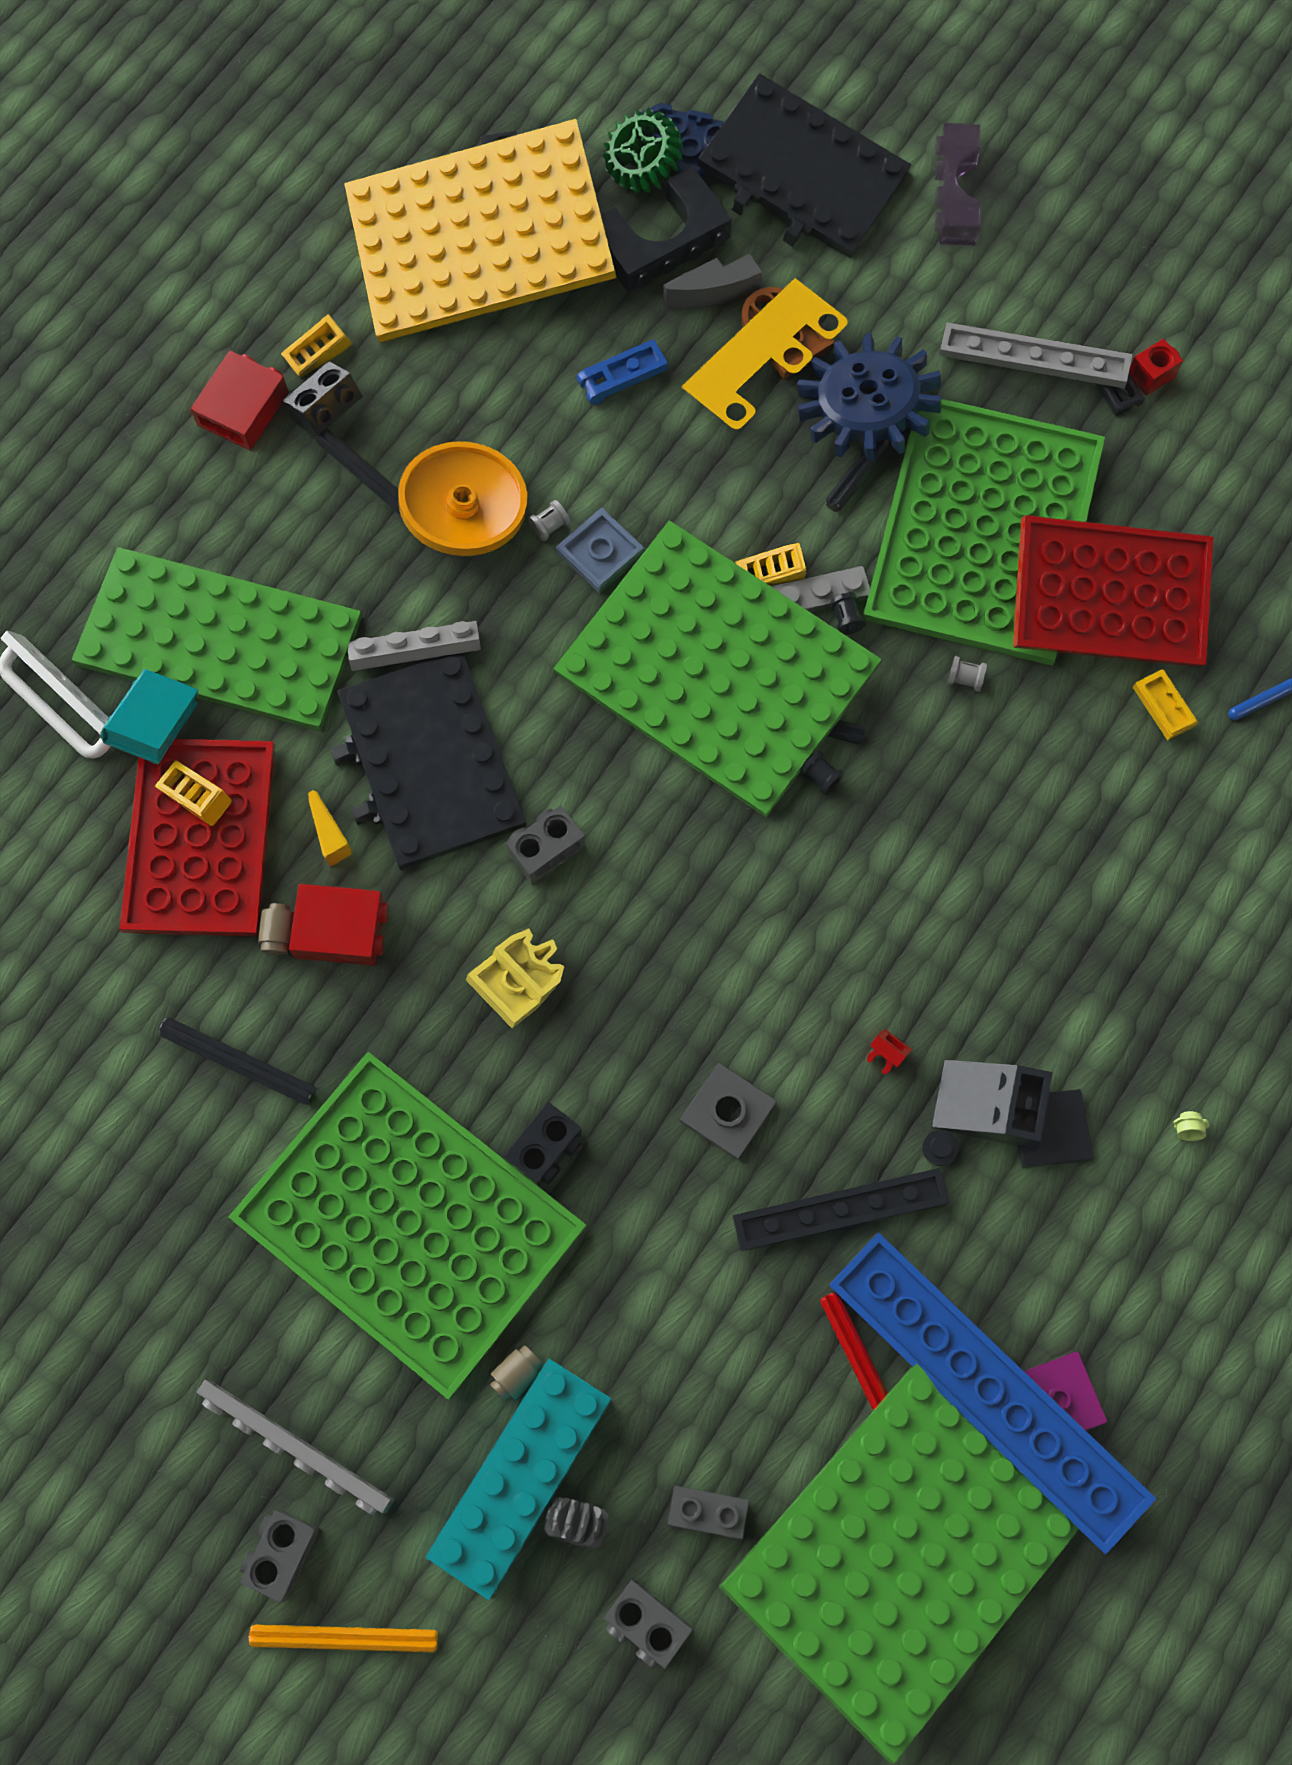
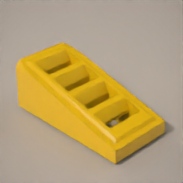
M328 314L281 354L297 375L302 378L345 351L352 343ZM332 333L335 337L330 341L327 336ZM320 340L325 344L322 348L317 345V342ZM310 346L316 352L312 357L306 351ZM299 353L306 360L303 364L295 357Z
M800 543L786 545L735 561L737 565L746 571L749 568H753L755 577L769 586L805 579L806 566ZM792 560L794 567L789 569L787 561ZM775 563H779L781 569L780 572L776 573L774 567ZM766 565L768 575L763 577L761 566Z
M176 760L155 785L158 790L210 826L217 822L232 802L231 798L222 789ZM182 775H185L184 779L180 782L176 789L172 790V787L179 780V778ZM195 782L194 785L187 792V794L183 797L184 793L188 790L192 783ZM204 790H206V791L203 793V795L200 797V799L196 802V804H194V802H195V801L197 800V798L201 795V793H202Z
M313 790L308 793L321 850L328 865L333 866L352 855V850L319 794Z

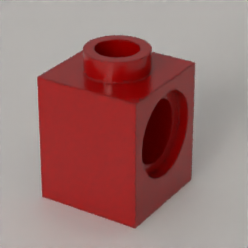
M1163 338L1134 356L1129 368V374L1135 384L1147 396L1176 377L1183 359L1180 357L1177 349L1171 347Z

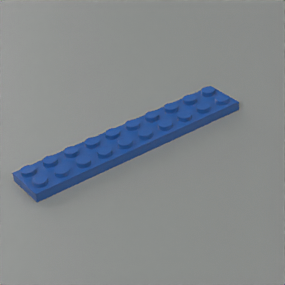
M879 1232L829 1284L912 1367L918 1364L926 1372L938 1392L1105 1555L1156 1500L1135 1477Z

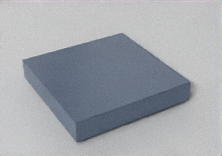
M603 508L599 509L555 547L556 553L599 594L634 565L646 551V548Z

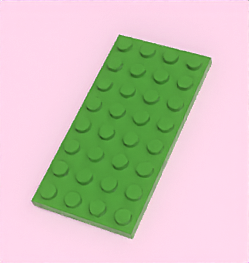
M117 547L72 657V662L75 666L131 681H136L142 671L147 669L198 689L196 696L198 699L321 731L349 655L348 644L350 641H354L362 614L361 611Z

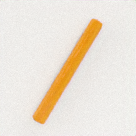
M253 1625L249 1631V1645L251 1647L434 1652L438 1646V1632L436 1630Z

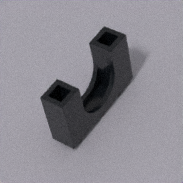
M694 167L667 180V200L685 223L684 229L677 236L665 241L646 240L638 236L630 228L616 207L601 214L615 274L628 292L637 287H644L652 279L663 273L672 272L678 265L698 258L703 252L714 246H721L731 238L732 218Z

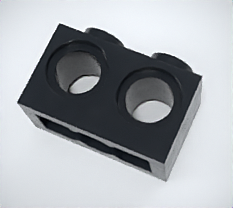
M328 361L287 396L283 402L298 425L318 436L360 400L363 395L348 371Z
M548 1101L503 1158L538 1187L543 1182L549 1185L559 1173L561 1168L558 1164L566 1154L571 1157L582 1144L583 1140L580 1138L582 1128ZM559 1125L567 1130L565 1138L561 1141H552L547 1137L549 1129L553 1126ZM532 1153H539L545 1158L544 1164L538 1169H530L525 1165L526 1158Z

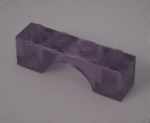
M944 123L942 135L936 136L935 155H940V161H936L934 178L935 180H940V186H936L934 205L939 206V212L935 213L934 231H939V244L976 245L980 230V201L967 195L960 188L957 179L964 173L976 169L980 153V125Z

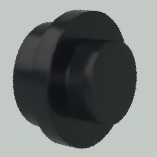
M933 1131L923 1141V1155L933 1165H948L957 1156V1141L953 1135L946 1131Z

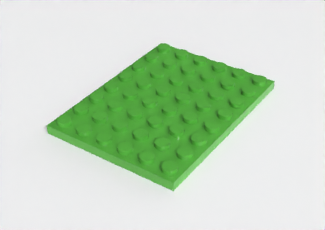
M942 399L941 413L918 411L917 413L929 420V434L926 437L911 429L863 618H865V621L1053 666L1057 652L1013 648L1021 518L1029 515L1086 522L1105 436Z
M669 520L553 670L556 675L766 818L798 776L804 764L813 756L881 665L882 659Z
M370 1052L365 1054L229 1216L233 1222L449 1401L587 1227L585 1223Z
M916 1364L908 1370L719 1588L890 1764H894L1079 1528L938 1392L926 1372Z

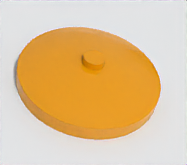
M448 442L433 446L420 453L408 464L399 483V510L405 525L419 541L442 553L456 556H474L491 552L511 540L520 529L525 518L527 490L521 473L503 454L481 444Z

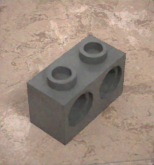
M561 805L554 810L547 809L537 817L536 823L527 829H518L509 837V842L506 843L508 855L531 885L586 847L585 835ZM555 828H562L566 831V834L561 838H553L549 835L550 831ZM528 847H535L539 850V853L531 858L522 855L523 850Z
M674 1486L667 1525L743 1539L749 1500Z
M274 1510L272 1515L267 1514L257 1532L261 1539L255 1552L250 1550L240 1567V1572L244 1573L240 1584L280 1603L287 1601L321 1528L283 1510ZM285 1524L291 1526L295 1533L294 1541L288 1547L282 1546L277 1537L279 1529ZM266 1561L273 1562L277 1567V1577L272 1583L265 1582L260 1574L261 1567Z
M633 1579L630 1580L604 1616V1619L609 1623L606 1630L621 1643H624L628 1638L639 1647L636 1655L653 1669L657 1663L665 1669L692 1631L690 1625ZM629 1602L637 1604L642 1611L641 1619L634 1625L625 1624L619 1615L621 1607ZM659 1627L666 1628L672 1635L670 1645L662 1650L654 1648L649 1640L651 1632Z

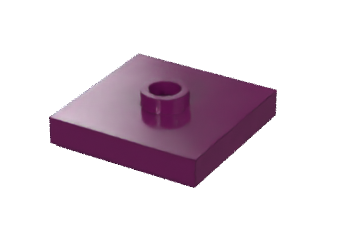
M1078 1351L1024 1371L1084 1430L1107 1422Z

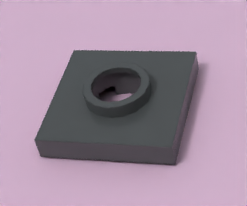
M718 1062L679 1119V1122L738 1161L777 1101ZM730 1097L740 1103L741 1114L736 1120L726 1122L717 1116L716 1104L721 1098Z

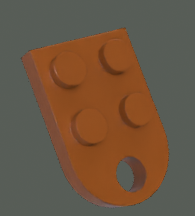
M766 287L752 293L743 305L742 327L761 311L755 306L757 303H769L783 289ZM807 324L793 336V338L809 349L813 357L815 356L816 358H820L834 348V341L832 339L824 338ZM789 348L783 355L785 362L790 365L801 363L804 357L802 351L797 348ZM772 358L768 360L783 380L794 374L788 372Z

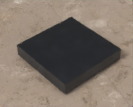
M1081 1089L1049 1093L1042 1137L1038 1149L1018 1146L1022 1168L1089 1161L1094 1158Z

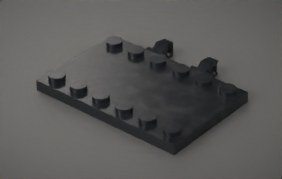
M760 73L697 161L698 167L734 188V192L737 195L733 200L732 211L742 216L744 207L749 206L752 201L757 204L759 203L791 224L790 229H787L784 234L783 241L793 247L802 233L807 236L812 235L850 259L908 174L912 165Z
M463 653L439 656L337 691L352 735L345 737L346 742L331 748L332 756L337 767L346 760L356 761L358 765H363L373 792L368 794L370 801H364L363 805L357 808L351 806L353 817L357 825L371 820L374 821L375 825L384 824L400 870L527 827Z

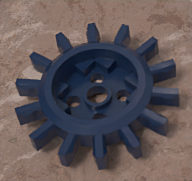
M871 333L864 335L862 342L863 351L850 354L846 346L838 340L834 342L837 362L832 366L815 356L810 361L811 373L820 377L821 382L800 379L798 381L799 397L819 399L798 405L800 422L822 417L821 421L810 428L811 440L816 444L831 432H834L838 435L835 441L836 456L841 458L848 450L852 441L864 443V453L867 461H873L877 451L876 442L887 439L890 440L893 448L901 454L905 452V438L902 432L907 427L924 437L929 434V420L918 415V411L941 413L942 396L920 394L941 388L940 372L935 371L917 376L916 373L927 366V352L921 350L907 361L900 358L903 351L902 338L897 336L890 344L887 352L875 351V343ZM866 387L877 389V391L870 395L861 392ZM847 394L853 395L851 397H845V395Z

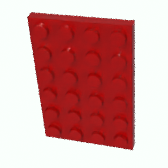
M1025 515L1021 518L1013 648L1193 667L1205 666L1214 537Z
M175 739L159 764L138 757L119 928L122 933L259 936L275 757V744L273 741ZM175 760L222 789L231 798V804L213 826L192 814L155 787ZM182 775L179 778V780L172 787V790L176 789V787L184 779L185 775ZM195 782L192 783V785L184 793L183 797L187 794V792L190 790V788L194 785ZM204 790V791L201 793V795L197 798V800L194 802V804H196V802L200 799V797L203 795V793H204L206 790Z

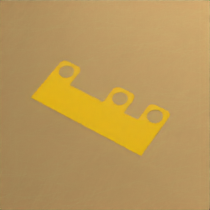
M794 278L681 387L731 428L740 429L755 415V408L737 394L736 391L770 358L788 372L798 373L811 361L813 355L809 349L793 338V336L807 324L824 338L832 339L846 327L848 323L847 318ZM825 314L836 316L839 322L838 327L832 331L823 330L819 326L820 317ZM789 348H797L802 351L804 357L801 363L790 365L783 358L784 352ZM730 404H742L746 409L745 417L739 421L729 419L726 415V409Z

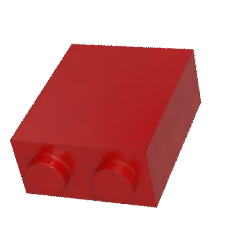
M229 350L190 410L197 426L251 451L289 391L284 376L280 371L273 367L266 368L256 363L248 355H239Z
M299 884L289 951L295 959L376 966L377 956H382L384 950V935H380L381 924L387 923L389 904L385 903L381 891Z

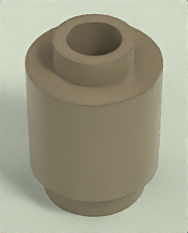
M274 903L270 904L269 909L262 910L258 943L261 944V952L272 955H288L294 912L290 911V906Z
M524 1345L519 1351L515 1349L491 1373L495 1380L490 1385L505 1401L510 1396L516 1401L533 1384L544 1365Z

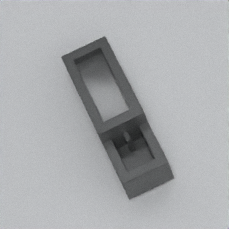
M750 254L724 267L716 258L664 284L663 303L666 307L694 308L724 304L741 299L761 289L762 271Z

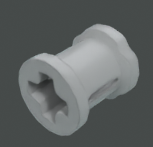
M557 500L550 502V507L539 515H531L528 518L532 530L544 542L549 539L550 533L562 525L567 526L571 523L565 509Z
M955 656L947 684L953 685L958 683L974 687V691L980 692L987 663L982 662L980 665L960 661V657Z

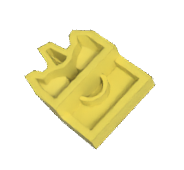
M530 929L514 934L494 949L493 955L468 973L466 981L512 1029L541 1006L560 983L564 970L563 965L550 964L548 962L557 951L554 940L552 939L534 946L530 943L533 937Z

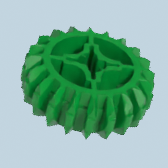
M648 108L644 114L636 109L634 117L631 118L625 114V122L622 124L615 122L617 130L615 132H608V137L611 141L603 143L604 149L607 152L602 156L606 163V171L612 176V180L626 191L632 189L637 194L640 193L642 188L645 192L650 193L653 185L661 189V181L663 179H670L669 173L671 171H678V166L675 162L683 160L680 150L684 147L680 139V131L677 127H674L675 124L670 118L665 117L659 111L654 114ZM648 134H658L662 137L656 139L654 136L648 137ZM631 164V166H638V169H627L624 165Z

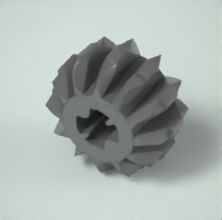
M557 1497L552 1500L550 1508L547 1510L544 1531L548 1536L554 1537V1539L596 1549L601 1546L603 1538L606 1537L609 1515L605 1510L588 1503Z

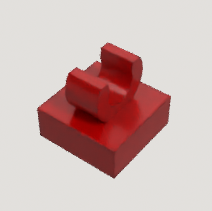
M884 1029L869 1045L873 1050L868 1054L867 1061L871 1063L876 1056H883L886 1060V1066L881 1072L887 1074L894 1065L898 1067L907 1058L912 1049L887 1029Z

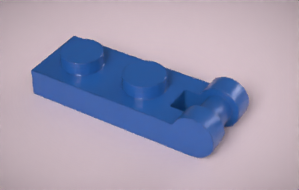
M652 339L580 371L576 379L580 386L586 389V397L590 404L596 405L609 395L668 370V363L655 340ZM603 377L605 382L597 385L596 380Z

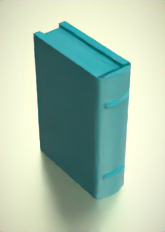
M144 669L137 680L132 683V687L114 713L108 717L107 723L100 732L102 742L159 764L196 708L198 689Z

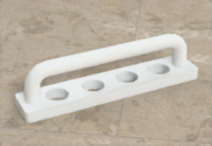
M6 631L1 637V640L8 645L0 657V675L3 680L79 754L91 759L104 755L111 746L104 744L101 738L95 745H89L12 670L13 661L19 656L99 734L107 723L108 716L23 635Z

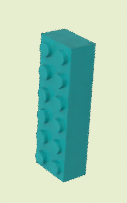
M548 1358L425 1558L487 1600L492 1599L612 1399Z

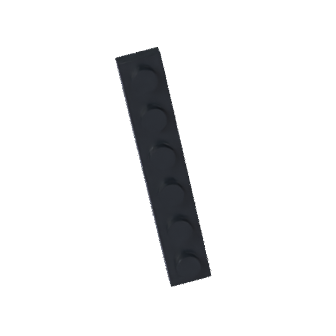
M937 1168L733 1215L732 1219L740 1252L940 1207L948 1205L950 1202L941 1169Z

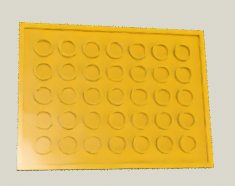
M576 119L344 183L375 333L379 343L616 278Z

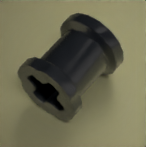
M854 592L839 594L832 598L830 607L836 612L839 622L837 630L844 635L859 632L866 626L865 618L860 616L858 610V596Z
M818 751L804 764L800 774L809 776L821 787L820 792L826 795L840 782L844 772L842 770L837 771L823 758L824 754Z

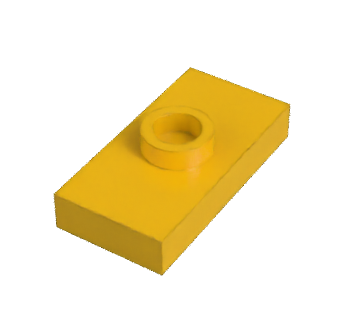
M1164 669L1134 684L1133 689L1167 741L1196 727L1199 723Z

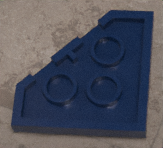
M664 103L648 108L654 114L659 111L665 117L670 118L675 124L674 127H677L681 134L680 139L683 142L684 148L680 152L683 160L675 162L678 166V171H671L669 173L670 176L673 177L691 167L695 168L700 177L708 175V172L697 166V161L725 121L713 119L712 114L690 109L689 113L672 110V105ZM648 134V137L654 136L656 139L662 137L658 134Z

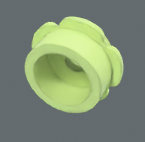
M1184 1112L1180 1114V1118L1174 1121V1129L1177 1130V1137L1179 1139L1199 1141L1206 1137V1128L1209 1127V1121L1203 1119L1200 1113Z

